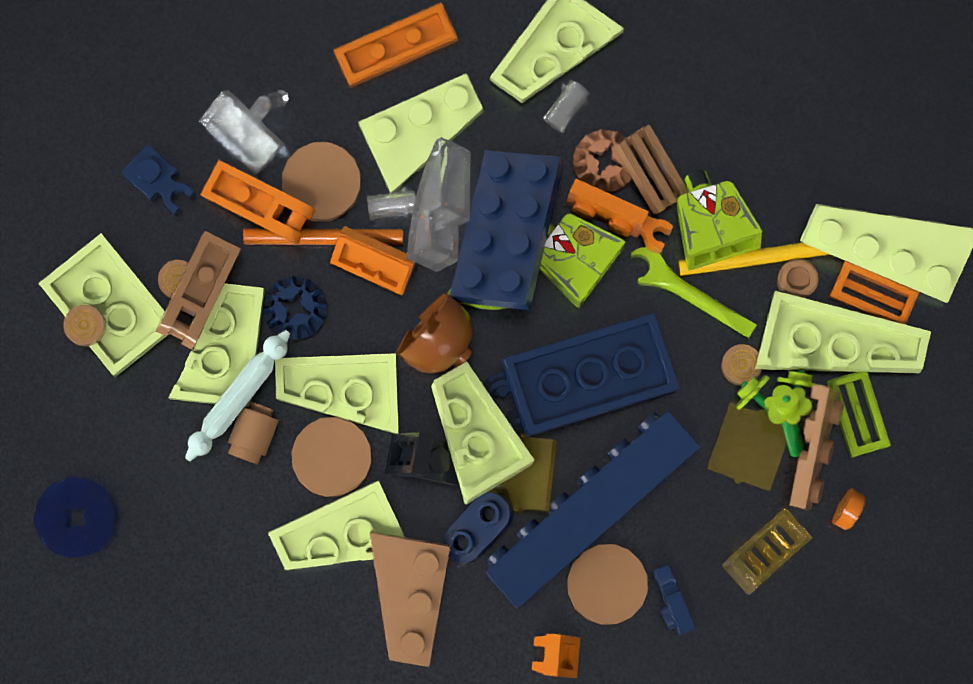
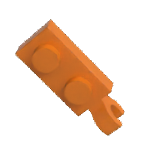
M575 179L569 191L566 205L571 207V210L577 216L587 220H592L593 218L608 224V228L621 236L632 235L638 238L640 234L643 237L645 246L654 253L662 252L665 244L657 241L653 237V233L660 231L670 235L673 225L668 221L648 216L649 211L579 179Z

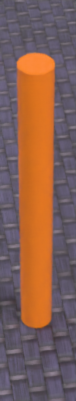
M244 229L243 231L244 244L296 245L267 229ZM301 229L300 233L303 235L298 245H336L342 229ZM353 229L387 245H403V229Z

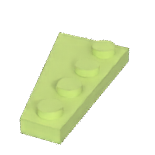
M816 204L800 241L948 303L973 248V227Z

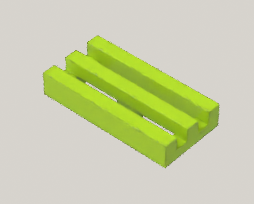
M855 372L828 380V388L840 392L839 386H845L863 446L858 447L844 404L840 426L850 458L890 447L891 444L868 372ZM854 381H860L878 438L876 442L872 443L853 384ZM840 394L839 400L843 401L842 395Z

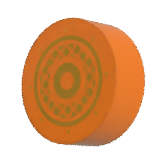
M850 488L838 504L832 523L844 530L850 529L864 508L866 502L865 495Z

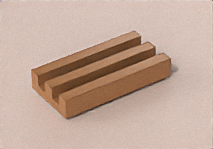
M650 124L614 145L615 150L653 215L660 213L667 206L677 202L679 196L689 193ZM630 145H633V147L635 148L637 154L643 162V167L646 170L648 176L653 179L654 183L659 189L661 195L663 196L662 200L659 199L654 188L652 187L644 171L639 165L637 159L632 153L629 147Z

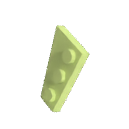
M547 0L490 76V81L523 103L623 33L624 28L584 0Z
M466 73L359 121L362 133L391 195L399 190L402 184L416 171L423 168L429 162V159L442 147L449 144L483 113V108Z
M224 284L204 325L203 331L185 362L184 370L168 398L207 404H216L252 357L257 355L265 296L264 288ZM251 399L244 406V408L250 407Z
M396 353L296 357L275 360L277 400L399 434Z
M468 362L463 363L433 381L431 388L465 505L533 464L534 458Z
M379 480L268 532L285 570L374 559L370 531L405 537Z

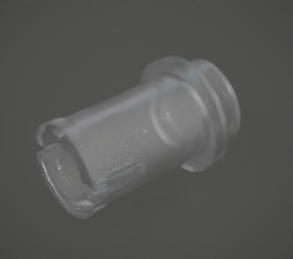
M570 80L567 85L562 84L560 87L562 93L542 118L547 124L561 133L565 131L566 126L581 105L586 106L588 104L586 98L590 93L573 80Z
M405 187L402 188V192L367 196L370 221L402 215L409 219L411 214H418L415 190L407 191Z

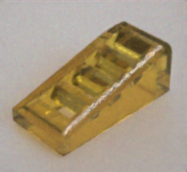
M784 508L733 553L722 566L736 583L750 595L808 543L812 537L790 512ZM778 525L795 541L792 546L775 529ZM768 536L783 554L778 556L763 538ZM753 547L770 563L768 567L751 551ZM741 558H743V559L745 560V562L752 568V570H753L758 576H756V575L749 569V567L741 560Z

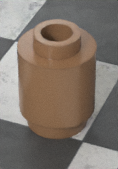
M251 402L249 409L243 408L236 418L228 443L231 444L228 454L254 464H259L261 456L266 457L279 421L272 418L274 410Z

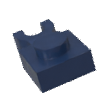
M148 144L121 173L123 177L152 202L160 194L168 210L175 216L181 210L172 202L173 196L181 192L186 194L191 200L196 195L188 185L173 180L179 173L178 170Z
M669 564L652 571L666 605L659 609L668 631L676 629L679 636L696 629Z

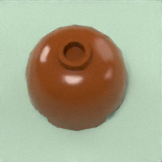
M444 293L434 300L419 316L422 320L413 332L411 329L408 330L396 351V354L407 364L420 372L434 374L443 372L452 365L458 367L467 361L473 351L468 346L473 337V322L470 315L458 301L448 293L447 295Z

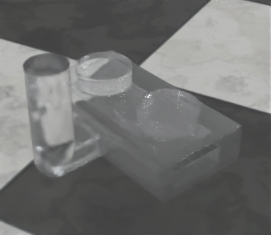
M229 90L220 93L199 122L248 169L257 175L263 172L284 145L261 120L269 110L285 105L288 101V96L282 90L263 95L258 98L249 110Z

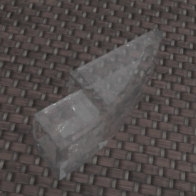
M443 137L435 141L418 187L412 211L407 259L436 272L458 261L459 226L470 220V151Z

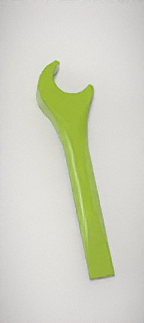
M647 247L637 248L631 252V258L641 257L645 259L649 266L648 273L638 278V284L655 286L673 292L745 337H750L756 327L755 323L681 279L670 269L660 253H654Z

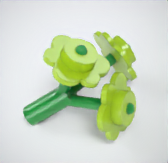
M802 369L797 372L789 371L788 378L779 377L777 382L794 385V389L792 390L786 385H780L773 390V396L765 398L758 392L770 379L767 375H764L759 381L753 376L748 382H742V388L737 393L742 399L737 403L736 408L740 410L753 398L768 412V418L772 423L782 425L790 456L799 457L801 452L806 449L798 422L800 421V416H805L812 410V403L808 398H805L803 387L813 388V384H815L812 383L813 375L805 374V371Z

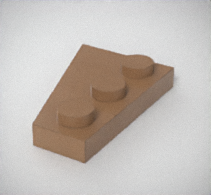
M813 384L811 398L818 399L819 401L817 411L813 410L810 417L806 419L804 429L805 442L810 443L808 451L803 450L800 454L790 500L791 506L811 510L813 503L819 504L824 489V480L819 479L823 463H830L834 449V441L829 440L833 424L839 425L844 410V401L839 400L841 393L828 387Z
M370 531L389 660L429 667L450 546Z

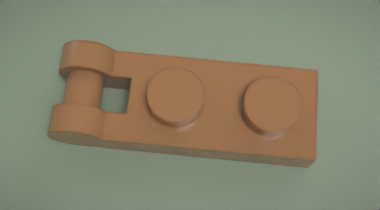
M205 231L155 332L166 337L168 334H171L181 339L182 345L193 349L241 249ZM180 310L194 316L190 326L176 320Z

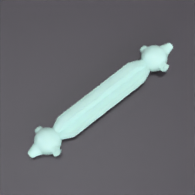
M285 330L277 336H271L266 339L263 345L264 352L252 357L204 418L201 431L195 432L189 437V448L185 457L187 460L191 461L197 456L207 454L211 450L212 439L223 435L272 372L274 360L285 356L288 348L287 341L290 336L288 331Z

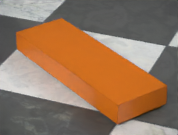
M439 3L334 49V53L351 88L457 42L458 37L443 4Z

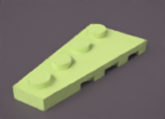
M775 291L755 369L920 373L924 366L931 331Z

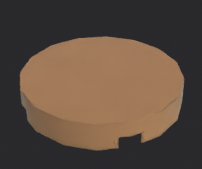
M313 142L299 148L287 160L282 173V190L284 193L316 209L311 218L312 221H332L345 214L355 205L361 191V174L354 158L344 148L329 142Z
M338 417L320 418L308 424L296 437L291 452L292 468L299 482L310 492L324 497H343L357 490L366 480L372 463L371 447L364 432L352 422Z
M615 544L596 545L584 551L573 562L567 578L568 595L574 609L586 620L600 625L619 624L633 617L643 606L648 592L647 573L641 561L630 550Z

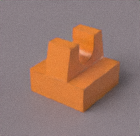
M546 634V636L535 637L534 645L544 647L545 656L543 662H532V670L543 673V675L577 678L581 637Z

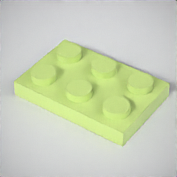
M102 233L38 283L64 316L72 308L79 305H90L103 315L106 322L105 334L98 343L89 347L114 377L118 376L166 337L155 332L165 312L164 309Z

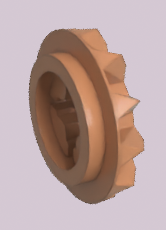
M603 129L585 135L576 147L573 157V166L578 179L607 193L617 191L628 184L632 177L614 148V145L624 140L625 137L618 131ZM630 145L629 147L632 153L634 154L635 158L637 159V155L635 154L634 148L632 145ZM609 146H611V159L617 162L616 164L619 166L608 165L602 171L601 176L597 175L599 172V161L590 154L603 155L605 150H608Z

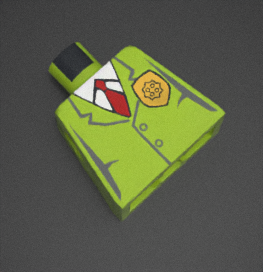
M705 170L692 172L685 177L684 181L689 193L677 198V215L688 271L761 248V228L731 181L712 185Z
M567 213L557 227L550 223L540 270L576 307L580 308L624 249L625 241L579 217Z

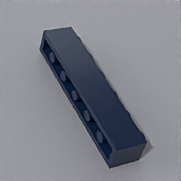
M669 411L661 417L654 412L638 427L642 432L638 438L631 444L626 438L607 454L612 460L605 467L599 470L594 465L577 480L582 486L570 497L566 492H563L547 507L551 512L547 518L540 524L535 518L516 534L521 540L514 547L508 550L503 545L486 560L490 568L485 571V574L517 610L700 449L699 444Z

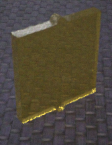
M730 403L707 469L733 478L736 484L744 482L770 491L787 443L782 425L772 423L764 410L756 412L744 407L738 410L736 404Z
M522 434L520 440L534 458L533 464L491 489L490 493L497 492L505 495L511 501L514 512L522 513L524 509L549 511L557 440L535 439Z

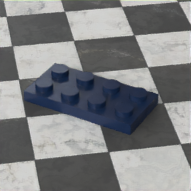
M485 150L450 291L452 298L459 303L530 310L564 167L561 157Z
M655 313L509 356L501 361L526 437L669 394L680 389Z

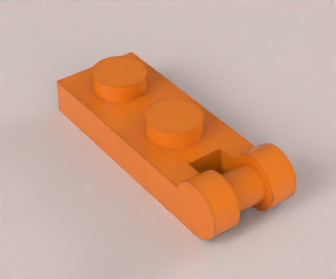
M218 160L200 194L215 204L298 245L303 235L300 233V230L306 219L311 220L316 211L315 208L220 160ZM284 207L292 211L286 224L277 221Z

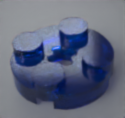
M68 477L52 484L42 494L36 506L33 522L39 538L52 552L68 558L88 557L104 549L114 536L117 524L116 507L111 495L98 483L89 479ZM82 507L85 510L82 516L86 521L83 527L74 525L70 529L67 526L69 520L66 515L70 509L76 511Z

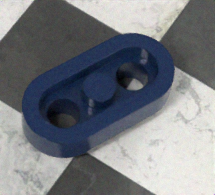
M497 492L485 493L476 498L451 525L444 536V544L450 546L449 557L461 563L471 562L480 558L511 524L514 517L511 501L505 495ZM487 506H491L495 510V518L492 521L485 517L484 511ZM461 535L468 539V547L465 550L461 549L458 545V538Z

